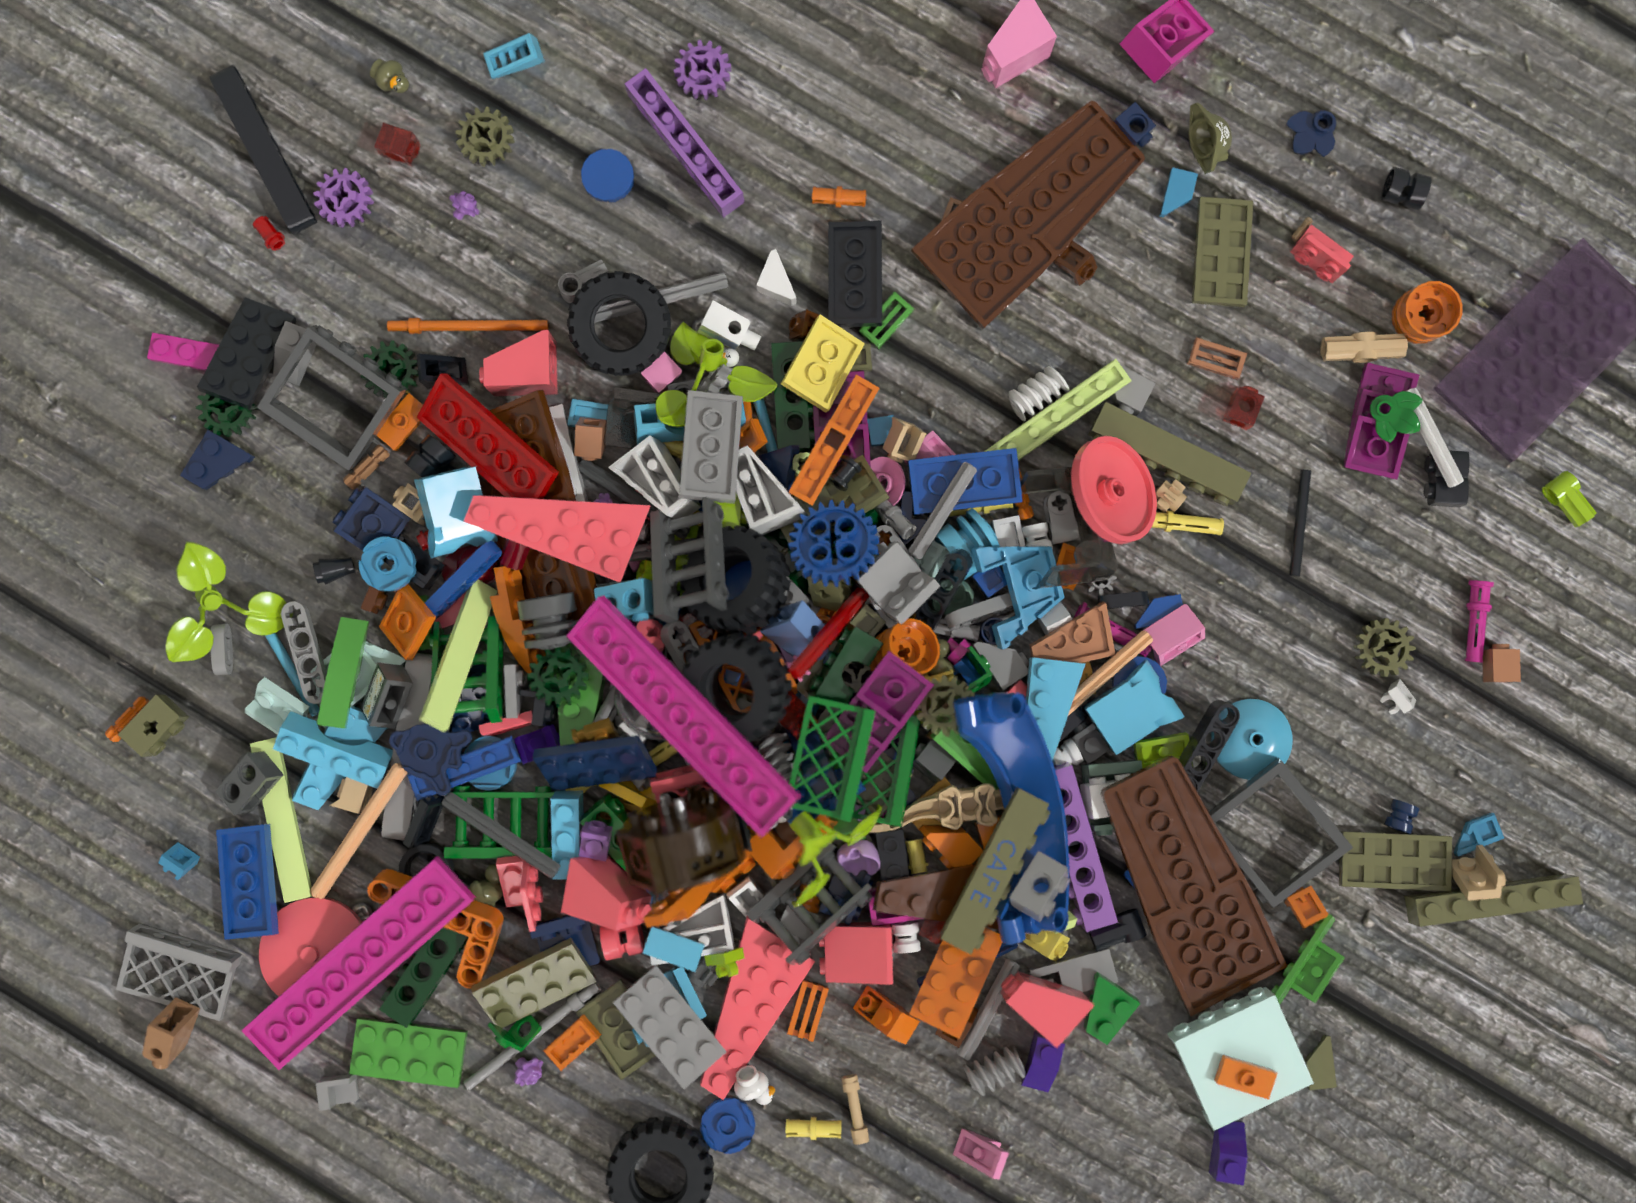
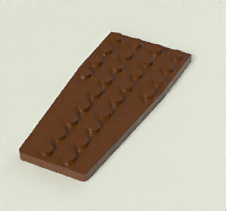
M1090 101L969 195L913 247L911 252L975 322L984 329L1051 265L1142 164L1145 156L1136 145L1134 146L1098 103Z
M536 390L489 410L559 472L543 499L576 501L569 469L544 390ZM477 472L483 496L505 497ZM497 535L498 540L495 543L502 551L507 538ZM530 548L524 566L520 570L525 599L574 592L577 610L565 614L566 620H580L595 602L594 588H597L594 572ZM574 627L568 628V632H570Z
M1169 755L1101 790V797L1152 937L1190 1016L1287 967L1254 892L1178 758Z

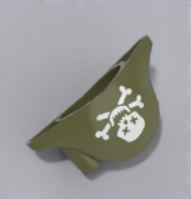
M1200 103L1190 105L1189 141L1191 149L1204 174H1208L1214 171L1217 162L1228 159V150L1232 143V133L1228 123L1222 117L1210 113Z

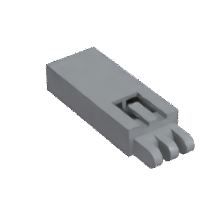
M1109 948L1098 952L1092 950L1028 968L1029 972H1025V974L1038 978L1059 972L1060 985L1082 992L1094 989V975L1096 972H1099L1112 982L1118 983ZM1049 978V979L1047 980V981L1054 982V981H1053V978Z

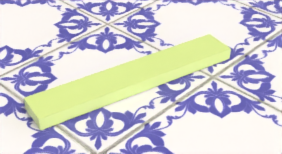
M1114 359L985 451L1017 448L1019 461L1132 382V380L1117 359Z
M477 580L465 594L419 719L442 732L449 728L492 608L490 596L497 594L496 589L480 580Z
M275 737L250 743L252 753L265 751L284 774L264 797L262 802L267 824H270L272 849L284 903L312 897V885L295 807L292 801L283 753L273 750L277 738Z

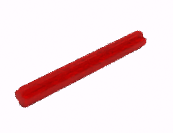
M857 587L789 666L788 672L792 678L801 679L870 598V595L863 588Z

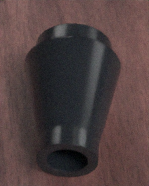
M352 557L319 559V562L313 563V570L318 584L325 583L326 585L346 575L355 573Z

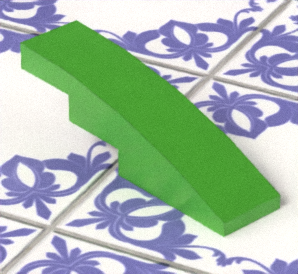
M346 617L340 618L326 675L317 725L347 729L351 701L353 702L357 677L360 675L369 621Z

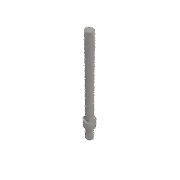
M596 982L587 986L581 992H575L568 997L564 1005L539 1023L542 1029L528 1045L571 1012H577L585 1006V1002L601 990L600 985ZM509 1046L463 1082L465 1087L471 1090L520 1051Z

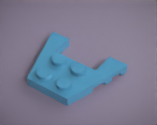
M1051 546L971 548L977 572H985L1002 565L1015 616L991 625L997 648L1003 650L1011 645L1010 642L1016 636H1021L1025 633L1032 622L1037 618L1041 619L1065 598Z

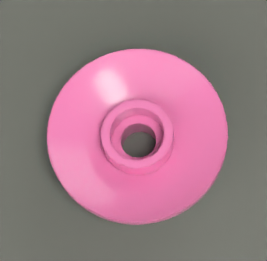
M875 458L870 461L871 469L889 496L887 500L895 506L901 499L905 489L903 469L898 462L893 459L891 460V458Z

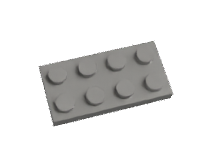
M688 390L679 498L702 500V498L708 497L714 502L734 504L743 396Z
M656 965L613 1001L614 1005L683 1089L688 1087L727 1052Z

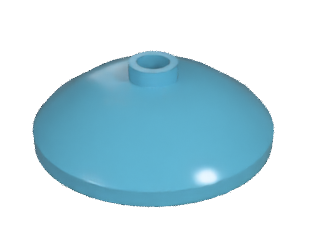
M1244 699L1232 703V705L1238 708L1240 718L1217 758L1218 763L1230 774L1248 780L1278 757L1285 764L1290 756L1293 744L1292 730L1285 715L1274 705L1259 699ZM1224 708L1220 712V720H1223L1227 717V708ZM1211 732V742H1212L1213 739H1214V732ZM1256 734L1259 735L1261 739L1260 743L1257 745L1254 744L1252 740L1253 736Z

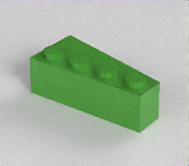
M572 642L560 647L561 653H565L568 648L571 649L572 657L579 653L581 655L579 663L586 662L587 669L584 672L589 673V680L583 681L587 684V690H579L581 694L580 699H576L573 696L571 698L572 705H568L566 701H561V706L558 708L560 746L575 744L572 739L571 730L576 729V731L583 729L584 725L593 723L600 710L606 679L598 668ZM559 673L557 674V679L562 680L563 677ZM577 677L570 682L569 688L575 684Z

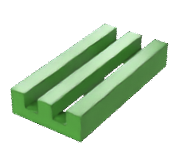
M895 291L882 304L883 314L895 300L898 302L896 307L882 321L883 326H877L872 333L868 331L870 327H862L859 330V333L864 335L870 343L872 342L878 350L914 311V308ZM904 307L906 310L878 340L876 336Z

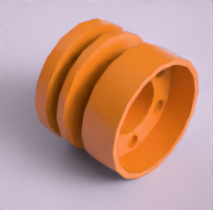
M1428 281L1404 293L1396 301L1392 310V323L1395 331L1398 334H1405L1407 341L1413 344H1425L1449 334L1458 326L1462 317V301L1459 294L1446 283ZM1419 312L1425 313L1426 318L1420 317Z
M909 618L902 625L896 623L875 637L883 642L872 661L870 668L873 672L890 651L919 674L924 675L936 666L940 657V645L937 636L930 626L921 620Z

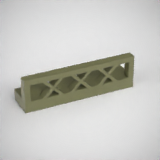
M864 604L849 623L874 637L886 621L867 604ZM836 638L828 646L829 651L833 652L838 643ZM824 658L819 661L817 660L809 669L811 674L809 676L804 675L802 682L794 679L797 684V690L807 699L809 698L808 693L810 690L808 686L815 675L819 676L824 667L822 665ZM851 662L843 668L842 673L851 664Z

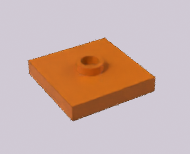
M407 584L397 591L379 628L405 660H413L436 616L412 587Z

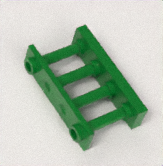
M489 616L488 627L484 628L480 642L485 641V644H487V650H483V653L475 654L471 664H484L485 667L487 666L486 673H483L482 676L466 678L463 689L483 687L486 690V696H483L481 700L458 702L454 713L483 711V713L488 714L491 723L502 722L504 638L495 616ZM434 622V631L429 635L430 647L433 649L431 686L444 654L445 645H447L451 635L444 634L440 622Z
M455 786L453 791H450L466 802L467 798H483V813L493 820L494 798H510V831L520 838L521 798H538L537 841H534L533 847L552 859L551 841H548L549 798H552L555 791H551L550 786H535V791H470V786ZM456 815L455 841H452V845L444 847V858L497 859L516 856L503 846H496V841L484 833L483 841H480V845H469V841L466 840L467 822Z

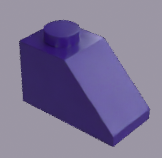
M1034 1031L1025 1067L1026 1077L1022 1079V1086L1049 1092L1059 1071L1065 1047L1064 1041L1056 1048L1040 1032Z
M1235 1120L1214 1130L1209 1174L1216 1181L1244 1186L1248 1159L1245 1123Z

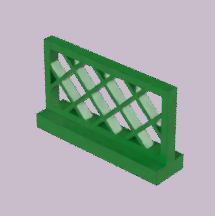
M809 696L789 784L794 790L804 784L812 798L803 804L795 802L791 808L851 822L875 710ZM813 703L825 705L831 716L817 724L811 715ZM829 706L840 708V710L833 713ZM845 710L857 712L855 724L844 730L836 716ZM833 718L842 732L827 741L819 727ZM809 720L814 724L810 729H808ZM817 729L825 743L810 751L805 743V737L808 733ZM853 729L852 737L850 740L846 733ZM844 735L850 744L849 750L838 758L830 743ZM804 746L808 754L801 757ZM827 746L835 760L821 768L813 754ZM811 757L818 771L804 779L798 769L799 764L806 758ZM847 757L844 768V766L841 763V760ZM838 762L844 772L843 777L832 785L823 771ZM821 773L829 788L815 796L807 782ZM798 774L802 781L795 785ZM841 784L838 795L834 788ZM832 790L837 798L835 811L823 809L817 799ZM815 801L818 807L809 806V804Z
M911 715L901 728V732L896 734L890 742L897 751L896 759L886 765L879 756L878 760L884 768L871 777L868 772H864L868 779L862 782L865 786L871 782L879 795L867 804L860 795H857L863 806L852 814L853 819L864 820L872 814L868 807L882 798L887 805L886 818L879 817L876 823L897 827L903 826L920 720L917 716ZM897 738H899L898 747L893 742ZM895 764L894 773L892 774L889 768ZM887 771L892 778L891 787L881 792L873 779ZM890 792L889 802H888V801L886 800V798L884 797V795H886L887 793ZM866 809L869 815L859 813Z

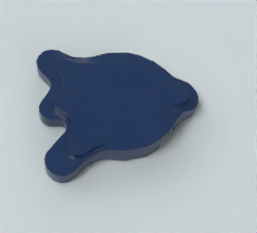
M423 723L405 731L393 732L389 738V743L395 749L403 766L402 768L407 773L429 781L437 794L444 796L452 788L446 771L448 768L458 769L462 766L461 750L472 741V734L468 730L442 732L427 723Z

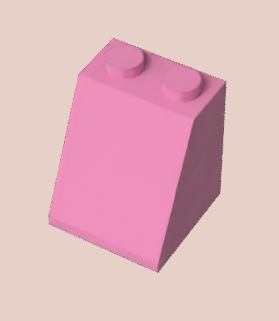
M1020 0L987 46L982 72L988 82L992 81L995 88L1050 57L1057 36L1035 0Z

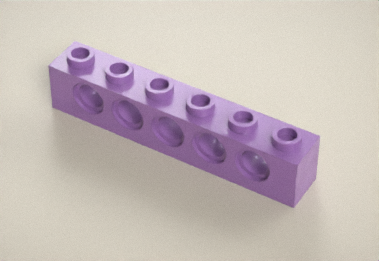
M645 68L627 81L625 88L629 98L721 216L724 218L743 204L744 196L742 190L649 71Z
M1068 762L1057 766L1054 765L1060 789L1065 791L1063 798L1065 815L1072 816V823L1067 827L1068 846L1073 841H1079L1080 848L1077 852L1069 853V900L1073 899L1076 909L1072 910V914L1077 918L1076 925H1081L1088 932L1118 923L1073 766ZM1081 867H1086L1087 875L1082 879H1076L1077 870ZM1089 893H1094V901L1089 905H1085L1083 903L1084 897Z

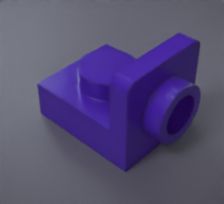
M553 724L514 738L522 764L534 761V749L560 746V736Z

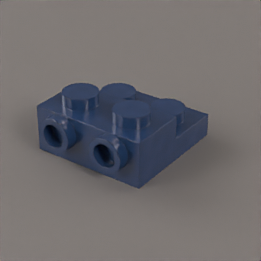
M364 485L361 490L357 487L348 498V501L351 502L350 506L346 511L341 509L332 520V523L335 524L333 528L335 533L363 551L365 546L376 538L398 537L411 518Z

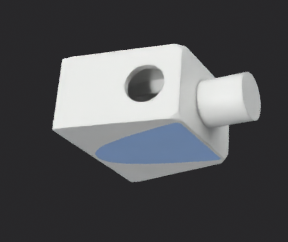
M712 301L697 333L709 339L719 340L724 346L734 350L740 344L755 350L761 338L760 335L748 330L751 323L750 320L715 301ZM728 328H734L737 334H732Z

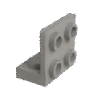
M895 541L875 559L874 564L868 566L869 572H862L859 575L860 579L857 580L881 610L901 625L940 587L933 577L925 574L918 568L899 543Z

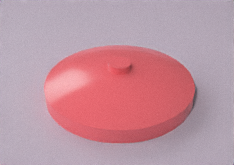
M1101 436L1085 443L1078 450L1074 458L1071 472L1073 494L1081 515L1096 534L1111 543L1128 544L1141 539L1150 531L1157 510L1155 486L1145 462L1129 444L1116 437Z
M314 897L304 898L283 907L277 912L279 934L262 936L260 940L259 964L266 983L277 996H280L362 923L360 917L342 902L326 897L323 899Z

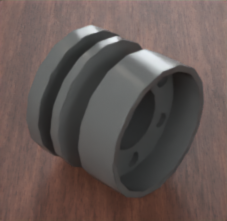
M574 592L517 601L519 619L533 621V626L522 630V635L535 634V638L523 641L525 648L544 650L566 646L571 643L566 637L569 634L568 628L574 627L579 620H566L565 614L577 610Z

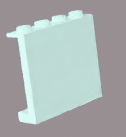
M1267 987L1255 988L1248 993V996L1239 1000L1227 1001L1222 1008L1214 1012H1204L1199 1015L1197 1020L1190 1023H1181L1175 1026L1173 1031L1167 1033L1176 1047L1202 1105V1113L1213 1130L1221 1128L1313 1084V1080L1276 996ZM1222 1055L1275 1070L1278 1074L1269 1100L1216 1084L1214 1079Z

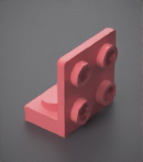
M1312 224L1290 251L1297 262L1305 266L1308 265L1316 271L1315 273L1320 279L1331 283L1336 281L1350 268L1349 262L1354 257Z
M518 856L497 858L496 867L506 908L524 906L529 931L535 932L537 921L541 920L539 903L543 902L542 887L537 886L536 883L538 881V870Z

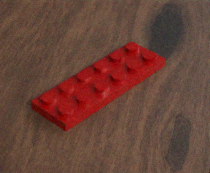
M448 374L439 375L416 418L471 467H476L477 472L503 496L543 499L559 472Z

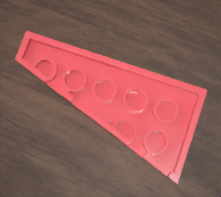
M473 496L464 522L621 583L651 505Z
M748 916L746 917L744 931L738 948L743 947L745 958L735 961L739 971L737 975L729 977L720 1016L714 1030V1037L727 1052L702 1073L700 1085L722 1100H724L736 1082L738 1070L748 1064L815 963V960L809 957L801 965H798V963L795 965L788 964L785 959L792 954L788 947L776 934L762 925L752 922Z

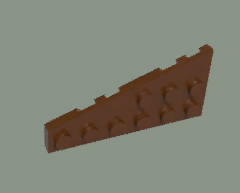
M976 864L877 882L873 910L946 922ZM995 918L992 925L987 924L985 928L999 930L997 918Z

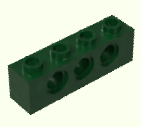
M803 341L771 343L773 380L778 384L774 390L778 449L790 445H799V452H810V444H815L814 428H809L808 418H814L813 404L807 402L802 397L797 403H789L786 400V396L792 391L781 385L786 375L784 371L792 364ZM798 418L803 422V425L798 430H792L787 425L789 420Z
M442 927L413 953L415 957L410 964L405 963L396 975L399 981L394 988L389 986L381 997L384 1003L379 1010L405 1028L413 1024L466 945L469 936ZM436 939H441L445 942L446 950L444 953L436 950L434 945ZM421 962H425L430 966L431 971L428 976L420 972L419 965ZM405 985H409L414 989V998L405 996Z

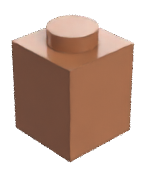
M579 418L575 425L574 456H580L583 460L595 461L602 458L606 447L607 420Z
M1492 644V649L1484 650L1483 682H1521L1520 649H1510L1509 644Z

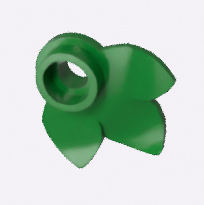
M1408 391L1398 392L1394 396L1380 395L1371 402L1370 413L1376 419L1375 430L1378 436L1391 443L1397 432L1404 434L1419 432L1420 422L1413 410L1422 403L1423 399L1417 394ZM1383 403H1387L1390 408L1386 414H1382L1379 410L1380 405Z

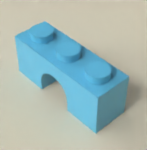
M555 791L551 798L552 860L560 864V869L553 879H567L570 858L579 857L581 845L580 821L584 815L583 791Z

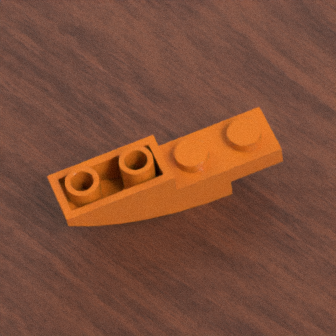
M505 566L494 568L498 595L490 596L497 624H499L502 636L517 662L526 673H532L530 663L538 664L536 655L539 654L545 657L546 653L544 650L524 647L523 641L535 638V634L522 635L523 629L533 626L532 620L519 619L517 601L525 600L522 575L520 570Z
M716 880L687 889L668 891L669 895L655 902L650 907L651 911L643 917L646 926L667 925L671 921L689 919L706 900Z

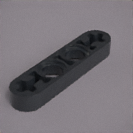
M953 550L946 557L934 578L940 587L916 610L917 615L914 619L922 621L925 617L930 618L926 624L930 626L933 632L972 566V557L966 550ZM960 558L962 566L954 573L951 570L956 564V559ZM940 579H949L953 585L952 590H945L940 584ZM929 599H935L939 602L940 611H934L929 607Z

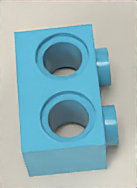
M640 578L594 588L595 601L598 597L604 595L613 605L616 602V608L628 620L632 619L633 622L649 620V615H654L652 580ZM640 596V604L637 606V600Z

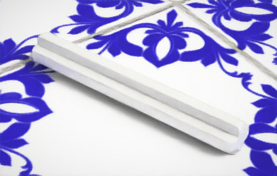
M1417 388L1407 390L1421 397ZM1422 401L1413 410L1420 422V433L1448 487H1455L1461 484L1464 479L1424 401Z

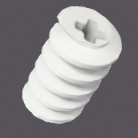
M1048 366L1044 369V373L1038 372L1035 375V379H1027L1026 385L1023 383L1018 385V391L1010 390L1009 399L1017 416L1021 420L1026 421L1025 412L1034 416V406L1042 411L1044 409L1043 400L1051 405L1052 394L1059 399L1061 397L1060 389L1066 393L1070 389L1062 375L1053 367Z

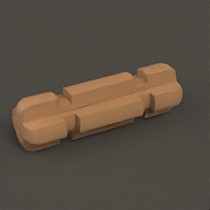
M377 445L371 451L372 454L370 456L367 455L353 468V473L349 472L343 478L344 483L350 489L355 490L361 484L360 481L362 479L365 480L380 466L378 464L380 461L384 462L389 457L388 451L383 446Z

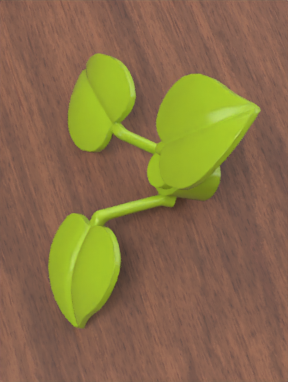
M685 322L680 324L672 337L670 353L680 364L690 365L694 362L700 364V369L691 389L692 391H697L704 370L713 372L722 364L727 366V359L723 358L724 345L717 339H709L697 333ZM748 366L734 367L731 375L729 374L727 377L728 381H731L728 386L729 392L732 395L743 396L742 401L755 402L774 391L778 385L769 376ZM667 390L660 394L655 405L657 418L664 424L684 427L687 396L678 390Z
M186 542L177 566V579L184 588L195 592V598L200 604L198 608L200 619L197 623L192 617L185 616L178 619L171 626L165 644L167 658L171 662L192 661L202 658L211 650L213 634L210 629L203 626L206 610L213 611L218 609L221 604H225L243 615H248L245 620V627L248 631L264 636L276 633L284 628L281 611L287 603L280 595L270 591L255 594L248 602L249 610H245L228 601L211 585L218 584L225 578L226 567L223 560L218 554L203 545Z
M879 804L876 812L865 818L852 833L843 835L828 827L821 820L816 822L807 811L800 813L791 822L790 827L801 838L799 841L804 845V851L799 862L800 865L803 866L812 861L817 871L815 880L806 887L797 901H792L794 908L818 894L830 877L828 873L824 875L816 859L822 849L828 846L835 837L847 842L848 846L864 838L872 830L882 810ZM821 829L825 830L828 833L823 834Z

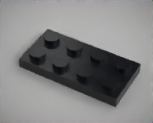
M882 220L828 222V320L839 327L883 326Z
M245 297L197 386L199 391L250 410L274 365L275 344L284 323L287 321L295 324V316Z

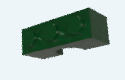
M850 623L847 628L844 627L836 638L838 643L833 652L829 651L822 662L824 667L819 676L815 675L808 686L810 690L809 696L848 704L855 690L843 682V668L853 661H859L869 667L881 648L883 642ZM829 706L835 712L840 710V708Z

